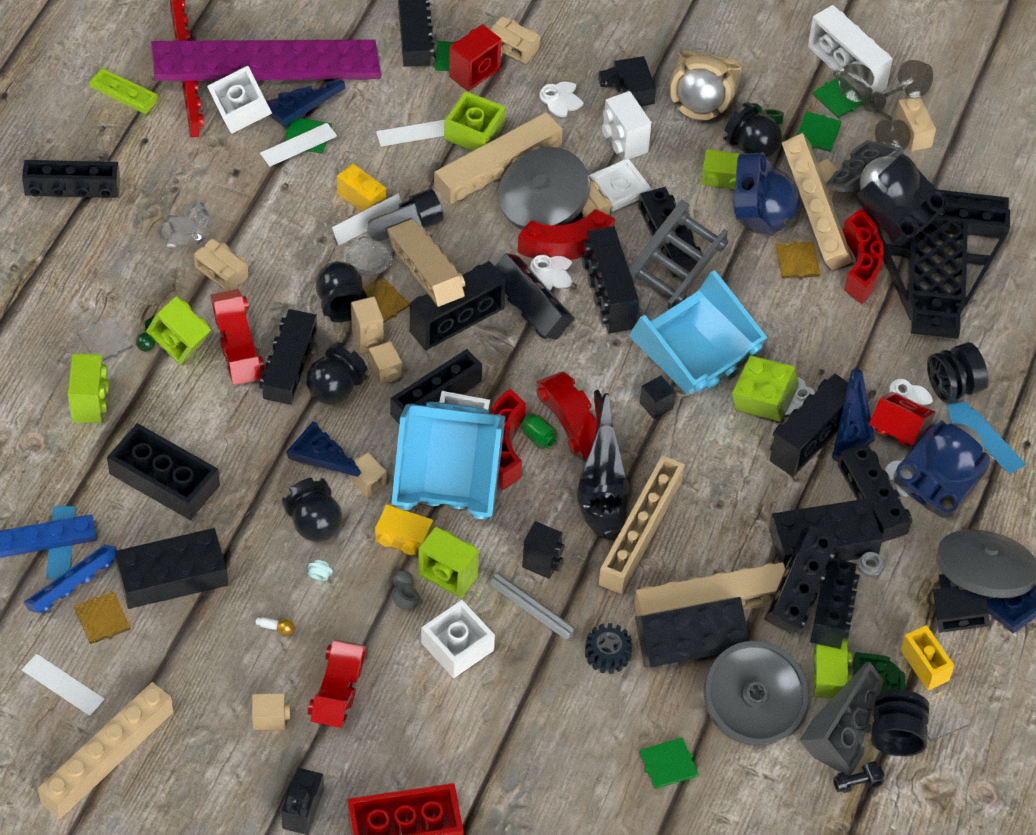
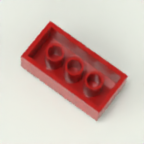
M454 783L347 799L351 835L464 834Z

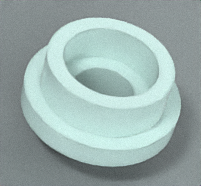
M315 560L314 563H309L307 567L309 570L308 576L320 581H327L328 577L333 573V570L329 568V564L321 560Z

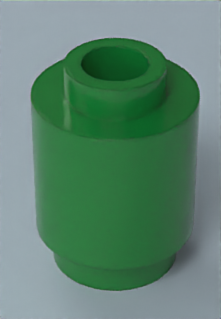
M532 413L523 420L521 424L523 434L539 448H549L556 442L557 430L540 415Z

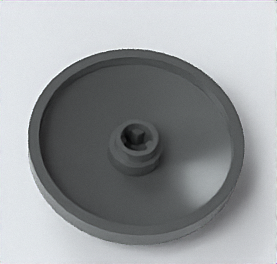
M556 147L535 149L520 156L505 171L498 190L499 203L507 219L514 226L522 230L530 220L546 225H567L579 215L586 205L590 193V178L582 161L570 151Z
M968 529L948 534L939 544L936 560L940 570L949 580L968 591L989 597L1009 598L1023 595L1035 585V557L1023 545L1009 537L985 530Z
M746 641L729 647L712 663L704 682L705 705L712 721L729 738L746 745L763 746L784 739L798 727L808 705V685L801 667L785 650L767 642Z

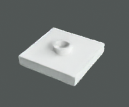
M628 158L589 175L591 181L595 180L597 182L601 195L608 197L610 200L612 212L638 201L640 193L652 190Z

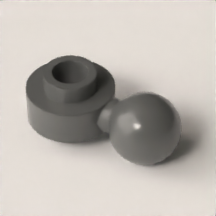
M401 570L393 578L396 589L392 594V598L399 608L412 609L415 607L420 596L416 589L412 587V574Z

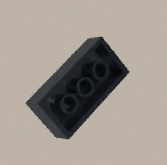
M615 226L587 231L586 241H583L585 255L582 256V265L584 270L587 269L589 273V287L594 288L595 291L593 294L596 307L599 306L601 310L599 313L601 324L606 325L608 334L632 330L637 323L639 298Z
M490 261L477 265L471 271L462 275L465 281V286L462 287L464 297L439 307L428 293L418 296L410 302L409 332L425 351L505 308L506 279Z
M835 373L828 380L824 379L813 395L809 394L804 400L803 405L799 409H794L784 424H779L773 432L774 440L770 447V462L794 477L838 432L849 382Z
M138 423L107 456L110 475L189 520L194 517L220 486L218 468Z
M869 498L772 513L770 536L778 562L783 563L785 569L801 531L810 525L837 539L834 546L836 553L833 559L856 560L867 552H875L879 555L883 539Z
M215 528L114 551L117 570L128 609L228 586L227 568Z
M731 597L635 616L644 667L648 668L721 654L735 644L749 641L741 597Z

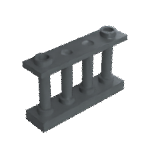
M681 199L630 265L629 271L633 283L637 279H643L669 297L668 309L670 310L686 299L687 295L685 293L717 251L722 252L728 244V231L723 229L718 236L690 217L689 204ZM679 225L687 226L712 243L705 254L676 235L675 230ZM665 243L673 244L698 261L691 272H688L662 254L661 248ZM651 261L659 262L684 280L676 291L648 272L646 267Z

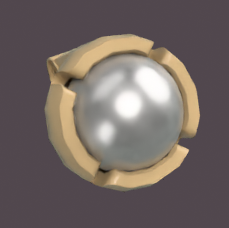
M689 50L680 51L677 64L669 82L670 96L674 104L678 102L677 108L684 115L693 119L708 120L718 116L719 112L723 113L731 104L736 88L739 86L742 64L736 60Z

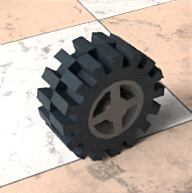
M604 623L600 624L599 630L594 627L592 633L589 632L587 635L585 658H587L589 665L593 663L592 668L594 670L600 667V673H605V669H609V674H613L614 668L619 672L622 670V666L626 667L631 659L632 638L630 635L627 636L628 631L626 629L621 632V626L617 625L616 628H612L613 623H608V628L604 627Z

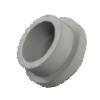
M867 552L859 558L858 568L862 574L873 577L879 575L883 570V561L877 553Z

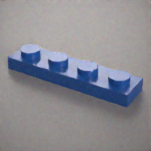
M93 515L1 530L0 558L97 541Z
M104 544L25 600L24 604L27 609L36 613H43L49 610L55 600L67 597L79 583L83 584L94 577L93 573L112 565L115 558L114 551H117L116 547Z

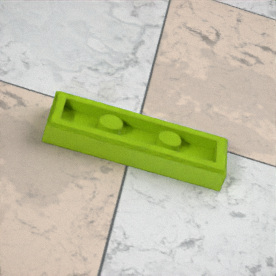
M101 68L89 81L90 88L144 114H147L159 100L158 94L104 68Z

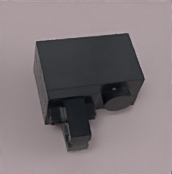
M644 56L616 60L613 67L599 71L598 81L600 87L615 86L620 94L630 91L640 106L655 104L656 87Z
M940 574V588L933 589L939 633L990 626L986 596L966 589L959 590L958 586L951 587L950 580L944 574Z
M297 767L281 810L282 829L305 835L309 834L324 790L322 773Z

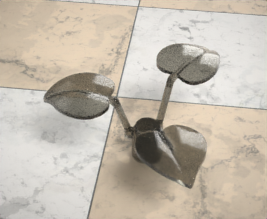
M918 60L904 62L899 67L897 73L898 80L902 86L887 93L873 92L870 86L874 83V74L863 64H849L835 70L833 74L838 81L843 95L848 100L853 102L862 101L863 108L866 111H874V114H879L888 119L879 121L875 127L877 142L900 147L904 151L911 138L909 127L902 120L897 119L893 121L890 115L882 112L880 109L885 106L886 97L904 89L909 98L924 96L929 91L933 82L932 67Z

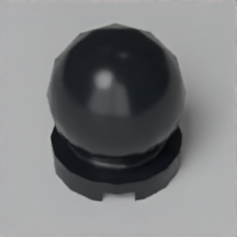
M746 102L742 104L744 109L740 113L735 111L724 129L728 134L723 137V140L732 146L738 144L745 154L763 152L766 158L771 156L779 149L782 134L780 126L772 117L758 114V108L751 103Z
M334 261L326 264L316 277V292L322 300L321 309L323 315L330 317L332 322L351 321V302L368 298L367 292L362 288V277L358 270L350 263Z
M333 343L326 350V357H322L314 362L307 372L306 385L311 396L319 402L328 405L337 404L349 397L354 385H361L368 378L365 375L368 368L364 360L356 351L350 353L344 349V343Z
M312 477L307 478L289 488L291 493L287 498H282V505L286 513L292 516L295 530L303 538L319 543L331 539L338 533L342 523L341 507L331 496V488L324 478H321L320 481H313Z

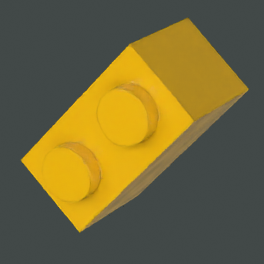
M354 163L337 175V194L359 211L363 212L386 200V187Z
M386 504L375 527V542L380 543L384 547L402 550L408 555L419 556V547L433 530V520Z
M925 625L905 634L900 651L927 691L950 681L954 664L928 626Z

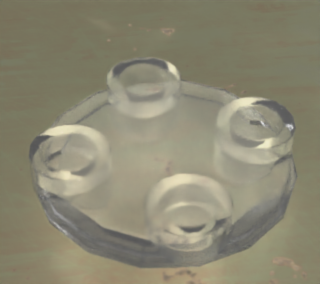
M366 236L360 237L357 243L348 249L346 254V263H350L360 274L367 276L384 272L390 267L393 260L390 245L371 240Z

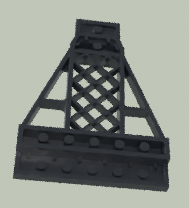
M936 189L945 195L947 205L923 229L933 232L927 235L922 230L917 234L921 240L916 242V236L909 240L908 246L886 244L878 227L880 224L868 212V216L877 226V232L883 241V260L909 320H911L910 334L958 339L960 320L1007 239L1010 229L1009 197ZM946 232L956 233V235L950 237ZM968 235L999 238L991 255L967 252ZM939 236L945 242L938 245L933 239ZM927 244L933 250L926 253L921 247ZM949 246L955 251L951 256L944 250ZM915 253H917V254L920 256V258L917 259L916 261H915ZM937 254L944 259L939 264L932 258ZM891 255L905 256L908 259L907 290ZM926 262L932 268L925 271L920 265ZM967 263L984 265L966 297ZM950 265L955 271L949 274L944 267ZM914 271L920 275L919 277H917V278H915V279H914ZM936 272L943 277L939 282L932 277ZM924 280L931 286L926 290L919 285ZM947 283L954 288L950 293L943 287Z

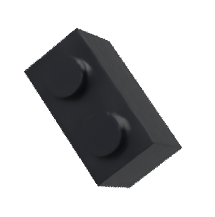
M535 521L524 539L522 568L550 579L553 572H558L563 563V557H561L565 546L562 543L563 533Z

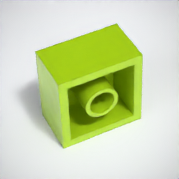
M465 91L444 121V140L471 151L495 140L504 128L506 107Z
M176 296L156 314L146 332L181 365L200 348L211 332V329L203 318L198 317L191 311V307L187 302L180 300Z
M72 354L68 387L72 423H102L103 413L107 414L108 400L105 399V396L110 391V380L107 379L108 366L103 364L102 354Z
M750 355L732 392L735 409L781 422L799 384L795 366Z
M435 527L419 547V576L462 599L478 578L479 550L473 544L456 538L451 532Z

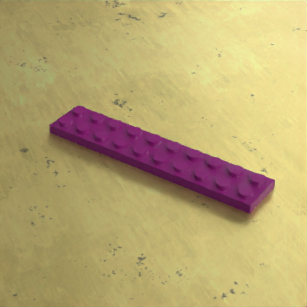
M375 39L151 41L154 81L220 80L246 66H249L255 80L380 79L381 75Z

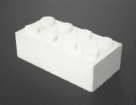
M834 5L814 15L808 48L867 100L887 89L893 60L889 53L880 48L872 38H869L858 25L849 20Z

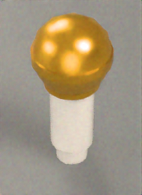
M258 617L256 619V625L277 630L283 636H289L295 630L294 622L288 618L274 620Z

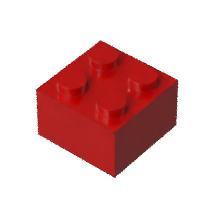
M481 24L476 29H472L459 41H455L450 46L449 77L469 92L500 69L501 38Z
M891 391L879 399L869 425L875 427L874 430L879 434L885 436L890 434L896 437V441L903 445H915L931 425L936 411Z

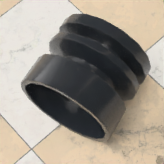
M966 342L953 347L950 351L943 350L928 357L927 372L929 381L934 392L943 402L948 403L962 398L965 394L971 395L987 388L988 371L982 354L973 343Z
M890 690L879 694L874 702L875 710L873 716L875 721L872 724V745L877 750L893 756L906 757L923 752L927 747L928 729L926 725L929 722L928 715L930 709L928 700L922 695L908 690Z

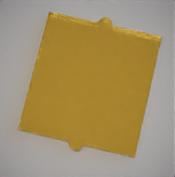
M793 241L792 243L776 244L782 279L799 278L802 280L804 277H820L814 242L797 243Z
M384 278L371 286H366L365 291L368 298L375 297L383 317V323L391 318H396L397 314L410 306V303Z
M114 592L98 598L92 597L90 601L74 606L90 645L107 638L112 639L113 636L130 630L128 621Z

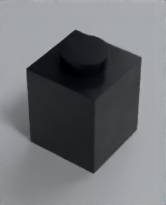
M660 375L641 386L640 404L653 419H656L674 408L676 391Z

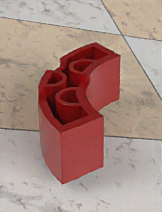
M860 208L845 220L843 227L847 244L856 259L855 266L847 274L844 291L862 304L872 294L878 282L884 247L883 241L877 232V226Z
M594 209L582 220L567 225H546L530 220L518 235L517 253L533 259L538 255H547L550 258L563 256L569 260L578 259L580 255L585 254L583 241H586L587 231L612 227L615 225V218Z
M239 289L211 294L215 322L219 334L223 333L224 337H220L223 355L227 364H229L227 369L233 385L260 380L261 371L264 370L262 356H258L250 334L245 312L249 310L247 297L242 296Z
M563 371L536 381L538 389H536L537 396L540 402H543L544 405L553 411L563 426L569 439L568 446L571 453L583 459L588 457L596 434L597 419L589 411L592 404L584 391H578L573 386L575 380Z
M510 388L497 399L490 413L505 416L497 486L502 491L521 478L522 461L514 452L510 440L514 431L525 419L526 403Z
M334 640L332 645H328L325 659L329 661L318 693L314 699H310L307 714L311 715L310 722L339 728L343 727L348 717V714H345V710L351 709L355 698L356 688H353L352 685L353 682L357 683L358 678L361 676L367 645Z

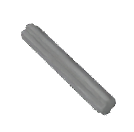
M496 573L491 578L490 585L558 635L568 640L574 634V626L499 573Z

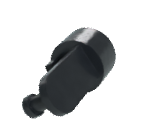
M431 188L409 196V200L399 203L398 209L371 219L368 222V234L376 241L388 239V228L411 219L418 226L422 225L423 228L443 221L442 206L436 193Z

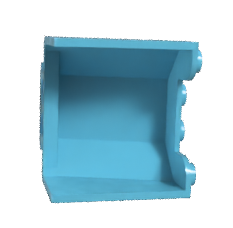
M715 270L710 272L701 288L695 294L651 322L646 315L641 316L629 334V337L687 395L700 392L706 387L711 389L720 382V378L724 375L727 378L733 375L738 370L737 366L750 355L755 356L764 348L762 344L767 339L764 332Z
M426 402V406L407 404L400 417L391 505H397L399 509L411 510L413 506L418 505L419 501H424L426 505L430 506L448 504L454 509L468 507V512L473 514L472 517L476 519L492 517L495 506L505 416L488 414L487 409L440 402Z

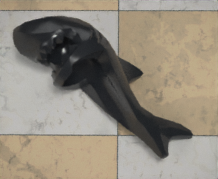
M595 390L596 434L580 476L577 501L589 527L600 537L611 541L618 537L624 523L630 489L628 480L625 477L613 428L609 394L604 393L602 397L600 391Z

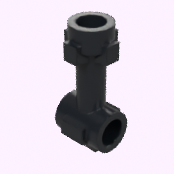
M868 762L862 766L863 772L849 776L844 772L838 773L837 776L833 777L834 787L837 792L843 791L847 793L851 791V786L868 782L870 788H876L884 783V772L881 766L878 767L877 762Z

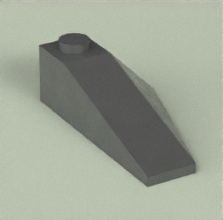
M870 140L865 141L851 151V158L844 160L842 163L843 168L832 175L826 183V188L840 192L861 189V174L872 160L884 156L897 158L903 153V148Z
M866 662L815 716L800 738V741L813 758L839 772H844L848 776L852 774L863 756L865 747L862 746L865 733L870 731L871 725L868 721L871 711L875 709L874 702L881 692L884 681L870 662Z

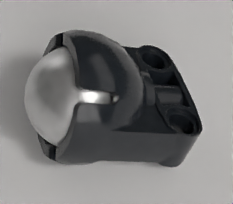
M903 153L897 158L884 156L872 160L861 174V190L855 195L862 207L889 234L891 241L896 245H903L920 233L947 205L945 195L937 191L918 170L915 163Z

